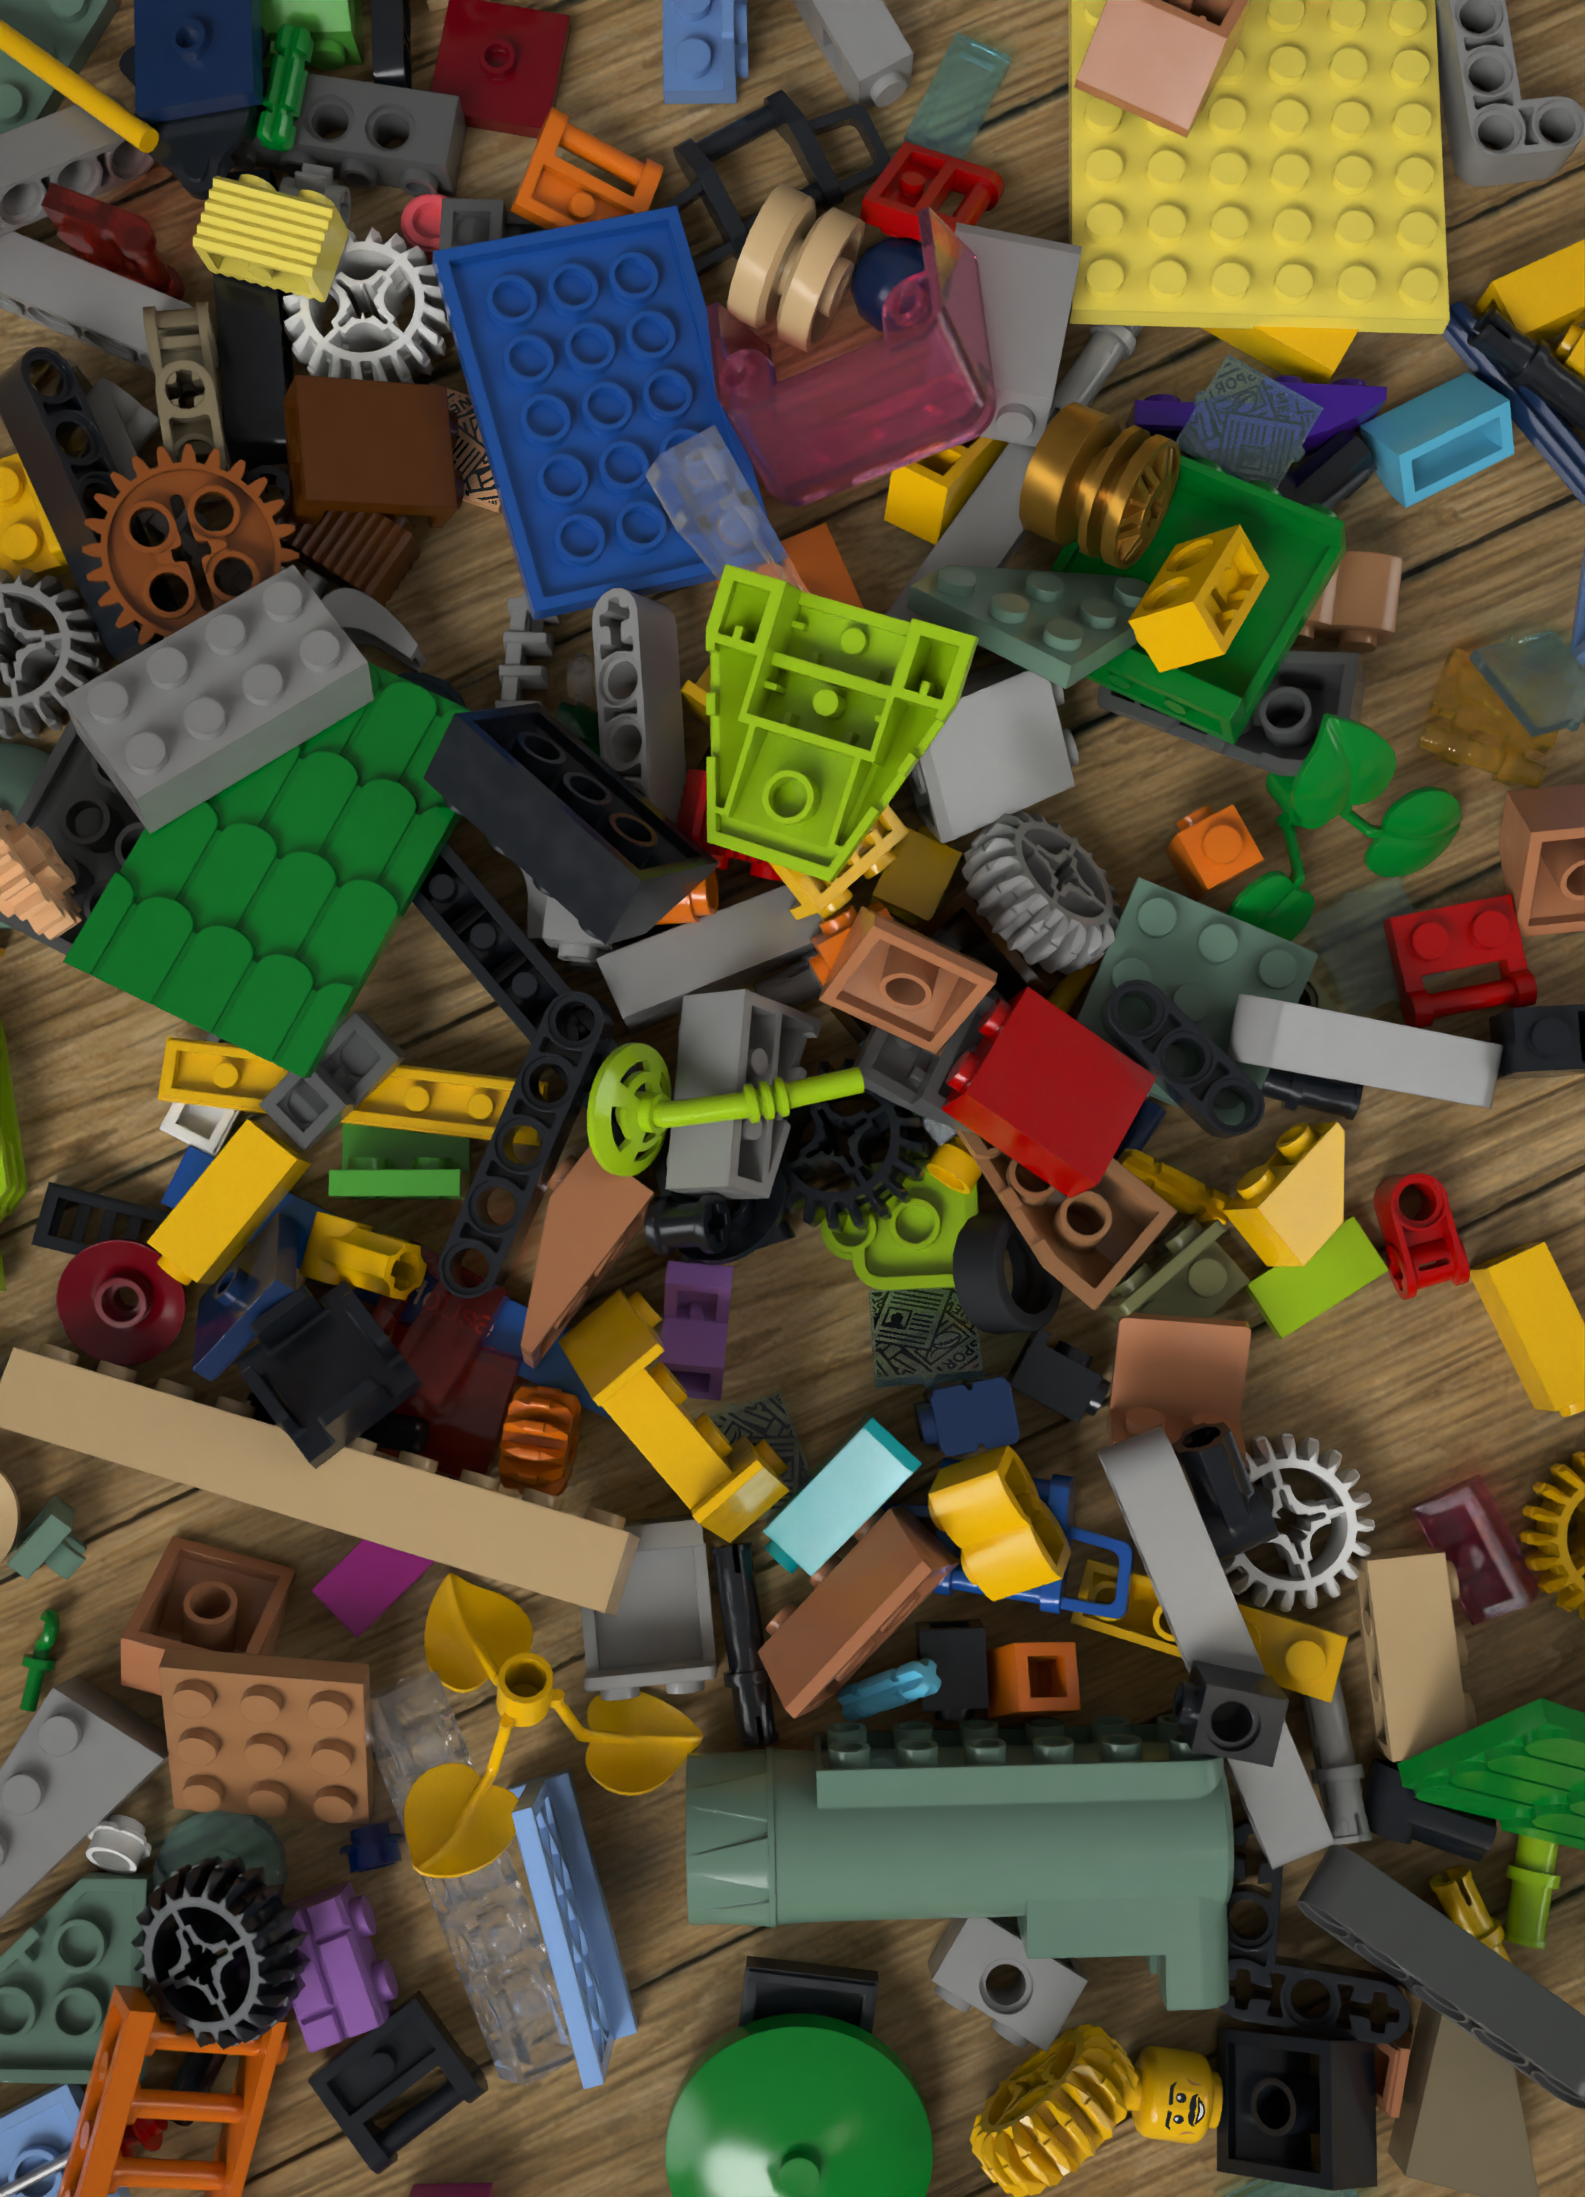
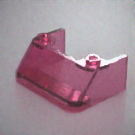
M929 206L917 211L925 270L902 280L888 294L882 309L884 338L777 383L770 345L718 302L707 306L717 399L765 489L787 506L800 507L973 440L989 427L995 416L997 400L977 256Z

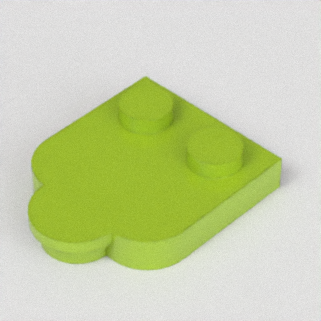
M929 1159L912 1160V1163L919 1166L925 1172V1177L921 1182H915L907 1178L902 1185L912 1195L910 1202L907 1204L902 1203L893 1195L886 1201L892 1211V1217L888 1220H883L873 1209L868 1211L869 1225L867 1230H859L855 1227L850 1219V1215H848L843 1231L833 1232L828 1227L825 1217L821 1223L823 1242L835 1256L852 1261L854 1270L860 1280L876 1290L903 1291L955 1288L953 1281V1252L958 1233L966 1221L980 1213L978 1181L969 1194H963L945 1186L927 1171L926 1164ZM883 1162L871 1163L874 1173L880 1169ZM853 1180L850 1189L857 1187Z

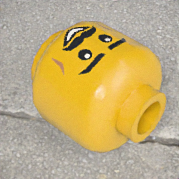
M1155 2045L1146 2046L1139 2053L1134 2065V2071L1139 2077L1135 2089L1136 2096L1134 2102L1126 2108L1131 2110L1136 2130L1144 2137L1187 2144L1198 2143L1206 2135L1208 2128L1215 2129L1218 2126L1221 2118L1223 2087L1220 2074L1211 2071L1205 2056L1196 2051Z

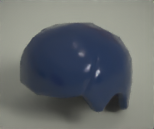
M890 236L870 246L860 257L851 283V292L860 317L878 332L902 335L925 326L933 319L941 303L945 283L944 272L933 251L918 240Z

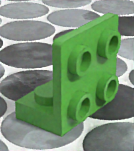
M342 1123V1170H329L328 1196L342 1200H465L471 1186V1139Z

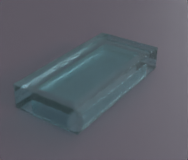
M956 32L905 134L904 142L906 141L964 160L1010 68L1011 56Z

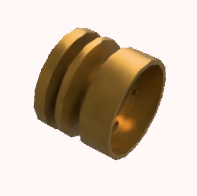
M1077 402L1063 407L1048 424L1037 443L1025 473L1019 503V518L1023 529L1065 546L1077 540L1081 553L1097 559L1102 556L1103 562L1123 570L1128 569L1137 563L1149 548L1170 506L1179 477L1181 460L1179 443L1159 434L1151 437L1149 431L1136 425L1121 431L1118 419Z

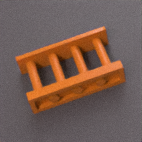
M115 1985L57 2197H107V2194H114L118 2187L205 2190L203 2197H241L276 2065H281L287 2055L289 2027L286 2020H281L254 2041L241 2042L237 2046H230L224 2050L217 2042L200 2048L193 2029L190 2032L177 2036L176 2022L160 2021L158 2013L154 2010L142 1987ZM155 2050L241 2055L231 2094L143 2089L138 2079L144 2057L152 2056ZM137 2118L223 2123L213 2161L123 2157L120 2146L126 2125H133Z

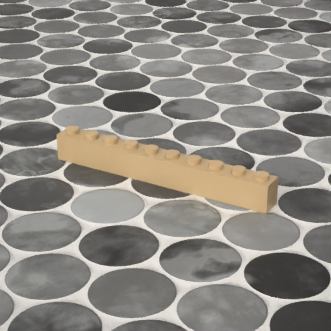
M41 1343L37 1354L13 1347L0 1381V1428L612 1616L617 1615L640 1541L639 1537L630 1532L623 1531L627 1518L592 1507L587 1508L584 1519L560 1512L563 1499L529 1488L524 1489L521 1500L497 1493L500 1480L462 1469L459 1481L435 1474L439 1462L402 1450L397 1462L374 1456L378 1444L359 1437L315 1469L289 1435L277 1424L274 1426L253 1419L257 1409L254 1406L222 1396H218L215 1408L193 1401L197 1389L159 1378L155 1390L134 1384L138 1374L137 1371L100 1360L96 1372L76 1366L79 1354L46 1343Z

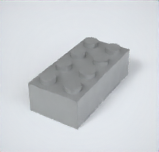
M294 565L62 697L77 734L150 834L374 700L367 660Z

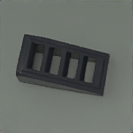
M49 1182L31 1244L77 1255L90 1246L82 1244L92 1207L105 1210L96 1243L111 1239L118 1213L130 1216L124 1239L137 1241L143 1219L156 1222L153 1230L154 1234L171 1212ZM67 1201L79 1203L69 1240L57 1237Z

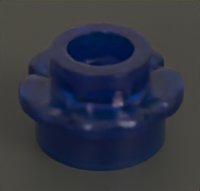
M389 1822L373 1824L350 1831L352 1845L343 1846L339 1850L340 1855H347L350 1874L376 1870L402 1862L399 1842L404 1840V1835L402 1833L391 1834Z

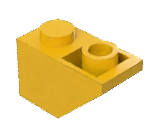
M1302 1122L1289 1128L1276 1141L1275 1146L1278 1150L1264 1165L1252 1169L1239 1180L1236 1185L1238 1193L1222 1209L1267 1267L1305 1266L1344 1223L1345 1131L1338 1122L1309 1125L1306 1122Z

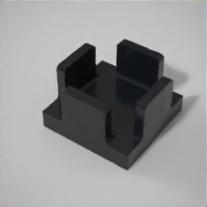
M342 1281L318 1299L312 1295L305 1285L296 1289L250 1324L249 1327L260 1340V1343L235 1361L242 1371L240 1375L272 1419L289 1435L315 1469L425 1386L345 1281Z

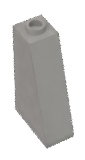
M784 885L719 910L715 915L701 917L699 923H685L596 958L619 1012L631 1035L682 1013L684 995L731 991L802 959V954L810 950L817 952L810 938L822 932L818 923L823 919L816 913L796 920L789 909L798 900L790 889Z

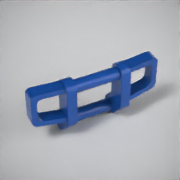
M943 1458L940 1469L964 1460ZM1053 1474L1051 1480L1031 1477L1040 1500L1049 1507L1058 1520L1070 1549L1072 1539L1112 1550L1118 1555L1119 1571L1116 1597L1113 1602L1107 1603L1065 1595L1069 1569L1068 1561L1062 1580L1024 1591L1005 1599L1040 1604V1611L1061 1614L1062 1610H1069L1114 1619L1121 1618L1129 1609L1135 1559L1133 1544L1121 1538L1074 1525L1075 1480L1073 1476ZM886 1504L880 1506L887 1512L890 1508L905 1505L916 1517H931L928 1504ZM937 1528L936 1537L959 1559L961 1548L950 1539L946 1532L940 1531ZM958 1564L932 1592L934 1594L952 1596L954 1590L985 1595L978 1585H974L968 1580L961 1564Z

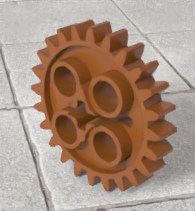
M185 444L182 461L173 463L165 448L160 446L157 447L158 467L150 469L138 456L132 457V463L137 477L131 482L114 471L110 474L114 485L120 491L116 498L99 493L95 494L94 499L107 511L105 519H85L84 524L92 531L101 535V542L83 546L82 553L101 559L102 567L91 571L86 577L89 582H108L111 589L98 600V604L102 608L121 604L124 610L115 624L119 629H124L136 621L142 624L138 639L139 644L147 645L156 634L166 638L236 598L237 596L224 594L215 584L214 575L221 563L227 560H238L248 566L253 575L251 587L248 589L250 590L281 572V564L299 560L298 552L281 548L280 543L281 540L295 533V526L290 524L275 525L273 520L285 507L283 499L264 503L260 497L266 489L268 480L262 477L249 485L243 482L246 462L242 459L235 463L227 472L221 469L219 449L214 448L209 454L206 463L202 464L197 463L192 445ZM173 496H180L183 499L193 536L198 546L209 545L211 548V554L202 557V566L214 602V607L210 611H205L201 607L188 564L185 561H174L173 553L183 550V543L170 504ZM209 496H218L225 499L234 510L231 524L221 531L204 529L196 520L195 512L197 505ZM146 511L160 513L169 522L168 537L162 544L155 547H146L139 544L132 535V525L135 518ZM165 575L177 576L186 582L188 586L189 597L187 603L175 612L160 610L152 600L151 590L153 584L158 578Z

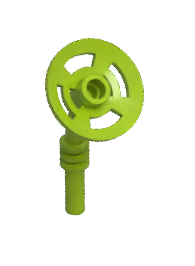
M626 1043L617 1047L607 1056L595 1076L587 1108L588 1139L595 1159L605 1171L612 1175L630 1177L641 1173L654 1161L665 1141L668 1128L746 1118L752 1124L760 1122L761 1115L767 1121L774 1120L775 1112H778L782 1118L790 1115V1109L864 1093L863 1076L859 1067H853L789 1082H784L781 1077H775L772 1080L771 1086L766 1080L759 1081L757 1089L751 1083L743 1085L742 1092L672 1100L670 1075L661 1055L647 1044ZM642 1061L644 1071L632 1073L622 1084L620 1081L629 1068ZM645 1083L646 1091L637 1090L642 1084ZM612 1107H616V1121L626 1138L618 1148L612 1133ZM646 1132H647V1133H650V1134L644 1139ZM647 1150L645 1154L635 1159L638 1152H643Z

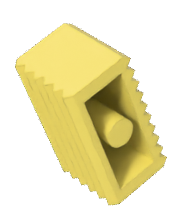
M242 174L238 181L215 176L213 178V187L209 189V199L205 201V211L201 213V222L197 224V234L193 236V247L208 270L216 275L221 273L228 278L232 276L239 281L244 279L251 284L257 283L262 287L269 286L274 290L280 289L285 293L292 292L297 296L303 295L308 299L315 298L322 303L327 299L349 231L334 203L318 192L300 190L298 196H293L276 191L269 182L254 175Z

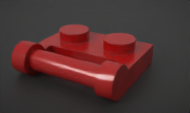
M905 141L863 197L860 219L866 224L880 228L883 233L897 238L909 237L930 244L933 253L939 259L949 262L956 224L962 223L976 226L983 213L992 210L998 204L1004 193V182L1001 176L990 168ZM951 191L964 194V199L952 216L937 212Z
M1512 894L1391 917L1382 921L1402 1015L1407 1026L1415 1028L1428 1027L1433 1024V1020L1436 1018L1509 1004L1511 1008L1528 1007L1536 1004L1537 985L1532 972L1527 967ZM1498 962L1501 980L1428 994L1424 988L1422 977Z

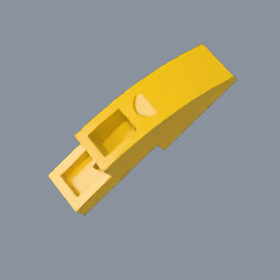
M1087 1559L1077 1597L1107 1603L1113 1602L1116 1597L1119 1566ZM1133 1570L1129 1609L1121 1618L1114 1619L1073 1611L1070 1623L1182 1658L1149 1577L1145 1573ZM1236 1600L1266 1675L1273 1676L1279 1687L1331 1703L1349 1636Z

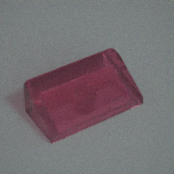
M1480 1475L1468 1478L1412 1508L1431 1547L1445 1552L1446 1561H1452L1459 1581L1458 1599L1472 1626L1533 1604L1539 1592L1537 1582L1531 1570L1526 1566L1525 1559Z

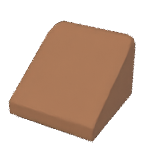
M1407 2030L1399 2039L1391 2043L1375 2044L1376 2106L1389 2117L1399 2118L1411 2050L1413 2034Z

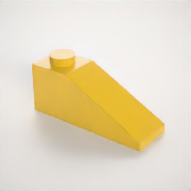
M926 426L893 461L884 520L936 545L1010 442Z

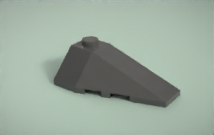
M1289 651L1235 745L1102 685L1099 686L1097 704L1100 708L1273 774L1296 776L1300 766L1315 743L1325 713L1339 715L1360 722L1365 680L1359 653Z

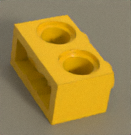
M1241 525L1232 526L1175 545L1128 622L1134 630L1138 643L1146 650L1159 673L1225 655L1270 576Z

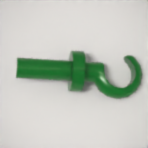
M53 1608L44 1610L40 1616V1619L45 1621L41 1637L35 1641L33 1654H24L21 1665L29 1668L20 1704L21 1710L36 1711L45 1671L55 1670L57 1660L49 1657L51 1647L58 1637L60 1619L58 1612Z

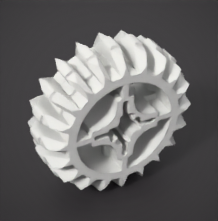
M371 227L365 241L358 242L355 234L348 230L349 234L326 301L321 303L315 298L308 299L303 295L297 296L295 294L283 297V308L287 316L290 317L284 321V331L288 339L294 342L292 351L299 363H303V365L308 364L307 369L311 376L386 382L400 381L401 383L414 384L411 373L415 370L431 376L433 365L428 355L445 356L446 344L441 335L451 333L450 323L445 312L446 309L433 264L427 265L425 253L418 245L407 250L404 239L397 233L383 245L379 231H376L373 227ZM411 293L415 297V309L410 324L402 332L396 318L404 309L402 301ZM332 298H334L338 304L339 311L331 321L333 329L323 337L322 320L324 312ZM354 308L362 314L361 319H358ZM370 311L372 316L365 319L364 313ZM374 311H378L381 321L374 316ZM371 349H379V350L372 351V352H365V351L371 350Z
M1279 1433L1275 1443V1452H1273L1272 1446L1265 1436L1253 1437L1252 1448L1255 1458L1251 1459L1246 1452L1245 1468L1251 1482L1254 1483L1257 1479L1261 1478L1262 1483L1258 1485V1488L1273 1518H1280L1276 1514L1280 1508L1296 1514H1303L1296 1516L1297 1522L1295 1526L1288 1524L1293 1529L1289 1535L1278 1531L1277 1538L1266 1542L1274 1543L1279 1557L1286 1560L1290 1573L1274 1574L1261 1571L1249 1561L1244 1552L1221 1562V1566L1225 1574L1234 1570L1228 1582L1233 1593L1240 1595L1251 1586L1250 1601L1256 1606L1264 1607L1274 1593L1276 1607L1283 1612H1289L1294 1604L1296 1591L1303 1606L1308 1609L1315 1608L1318 1605L1317 1586L1328 1596L1336 1598L1341 1594L1340 1586L1334 1579L1338 1572L1352 1580L1359 1577L1357 1568L1347 1562L1351 1553L1363 1557H1368L1371 1554V1548L1368 1545L1356 1541L1357 1531L1369 1532L1376 1527L1374 1520L1356 1516V1510L1370 1504L1371 1497L1369 1493L1362 1491L1348 1493V1490L1359 1480L1360 1474L1353 1468L1343 1469L1336 1473L1341 1464L1342 1454L1337 1450L1329 1449L1318 1458L1320 1449L1317 1439L1305 1437L1296 1451L1293 1435ZM1298 1468L1305 1471L1320 1484L1327 1498L1319 1501L1312 1499L1298 1501L1291 1490L1290 1484L1283 1482L1279 1469ZM1332 1518L1331 1533L1326 1546L1320 1555L1308 1564V1561L1313 1559L1310 1551L1312 1535L1318 1528L1330 1524Z

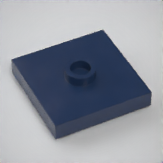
M134 0L136 114L145 123L153 124L263 104L261 0Z
M278 1212L223 1272L215 1284H212L199 1299L192 1370L209 1381H212L214 1378L217 1379L256 1337L249 1327L250 1324L296 1290L297 1223L281 1212Z

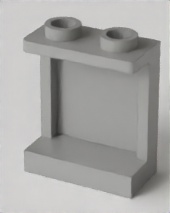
M692 1514L626 1521L623 1531L630 1532L639 1537L640 1541L617 1615L612 1616L581 1606L586 1662L584 1690L585 1692L600 1691L601 1700L605 1701L640 1696V1687L666 1684L667 1694H687L702 1691L705 1689V1680L716 1679L718 1672L705 1527L698 1524Z

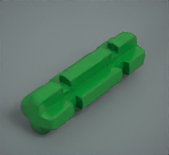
M286 23L277 31L274 49L278 51V54L274 55L271 60L262 104L267 107V110L260 113L256 132L261 145L269 150L288 152L294 144L297 127L292 124L293 121L299 119L308 71L304 70V66L310 64L314 47L310 31L302 26L295 27Z

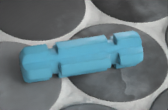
M923 1658L900 1665L899 1668H892L865 1678L859 1683L844 1686L837 1697V1700L843 1705L841 1715L853 1722L937 1693L941 1686V1679L936 1675L937 1665L934 1661Z

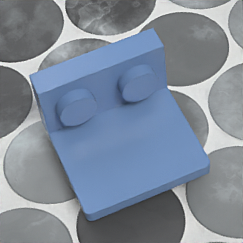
M663 0L664 104L737 103V78H748V0Z

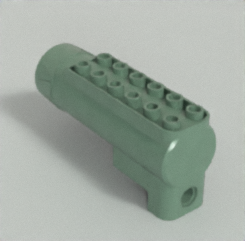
M1173 1714L1157 1717V1724H1131V1720L1126 1717L1107 1715L1092 1718L1091 1725L1065 1726V1722L1058 1718L1037 1717L1026 1720L1025 1727L999 1728L998 1722L989 1719L964 1720L959 1723V1729H933V1725L929 1722L910 1720L895 1723L893 1730L867 1731V1727L864 1724L840 1722L827 1726V1732H813L814 1750L773 1749V1747H766V1749L745 1752L687 1754L686 1879L689 1925L737 1924L776 1928V1925L809 1922L1015 1917L1028 1959L1144 1956V1961L1150 1974L1157 1973L1159 1977L1160 1996L1167 2011L1212 2009L1220 2007L1229 2001L1227 1903L1233 1886L1234 1836L1230 1796L1224 1770V1757L1191 1751L1178 1724L1174 1723Z

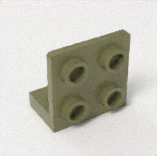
M1194 1218L1187 1224L1184 1221L1180 1222L1161 1237L1154 1245L1160 1255L1149 1264L1143 1262L1137 1266L1134 1263L1110 1292L1112 1297L1100 1307L1117 1326L1119 1316H1128L1132 1312L1209 1318L1246 1286L1250 1280L1215 1241L1227 1230L1220 1220L1215 1219L1198 1223Z

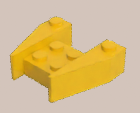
M618 1288L560 1337L558 1342L594 1402L599 1407L602 1406L681 1498L691 1510V1514L698 1524L731 1543L790 1491L780 1477L789 1467L765 1439L754 1446L743 1434L730 1445V1441L705 1412L694 1420L682 1405L688 1398V1395L676 1377L661 1361L652 1369L648 1366L665 1351L661 1336L654 1329L663 1319L638 1290L628 1298Z

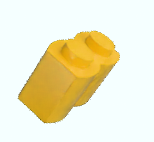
M1009 1445L939 1469L928 1493L930 1516L935 1526L940 1531L946 1532L950 1539L961 1548V1565L966 1577L972 1584L978 1585L990 1600L997 1601L1063 1579L1071 1555L1067 1538L1052 1511L1040 1500L1026 1466Z

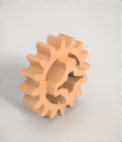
M0 808V911L8 918L15 914L22 922L27 919L38 935L44 933L52 941L82 921V917L79 915V912L82 911L81 907L71 896L74 894L71 886L76 884L75 876L55 850L50 838L38 826L31 829L25 822L18 825L10 811L7 809L2 811Z

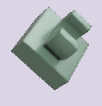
M54 1494L18 1534L16 1543L8 1554L6 1565L28 1580L45 1562L54 1572L68 1580L86 1560V1557L82 1554L86 1551L87 1546L70 1533L73 1529L75 1509Z

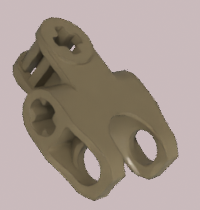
M196 302V308L157 311L155 306L143 307L144 329L153 373H155V394L165 450L168 452L172 462L176 463L182 461L185 444L192 445L195 456H209L214 448L219 449L221 469L228 472L232 468V462L226 443L224 412L216 369L218 367V356L209 303ZM193 395L196 396L194 398L193 408H182L187 407L185 401L186 397H190ZM209 496L198 505L227 501L218 496Z

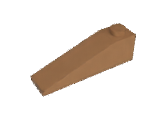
M955 1129L1042 1267L1093 1310L1102 1303L1177 1213L1176 1209L1114 1158H1112L1097 1186L1072 1198H1068L976 1133L971 1134Z

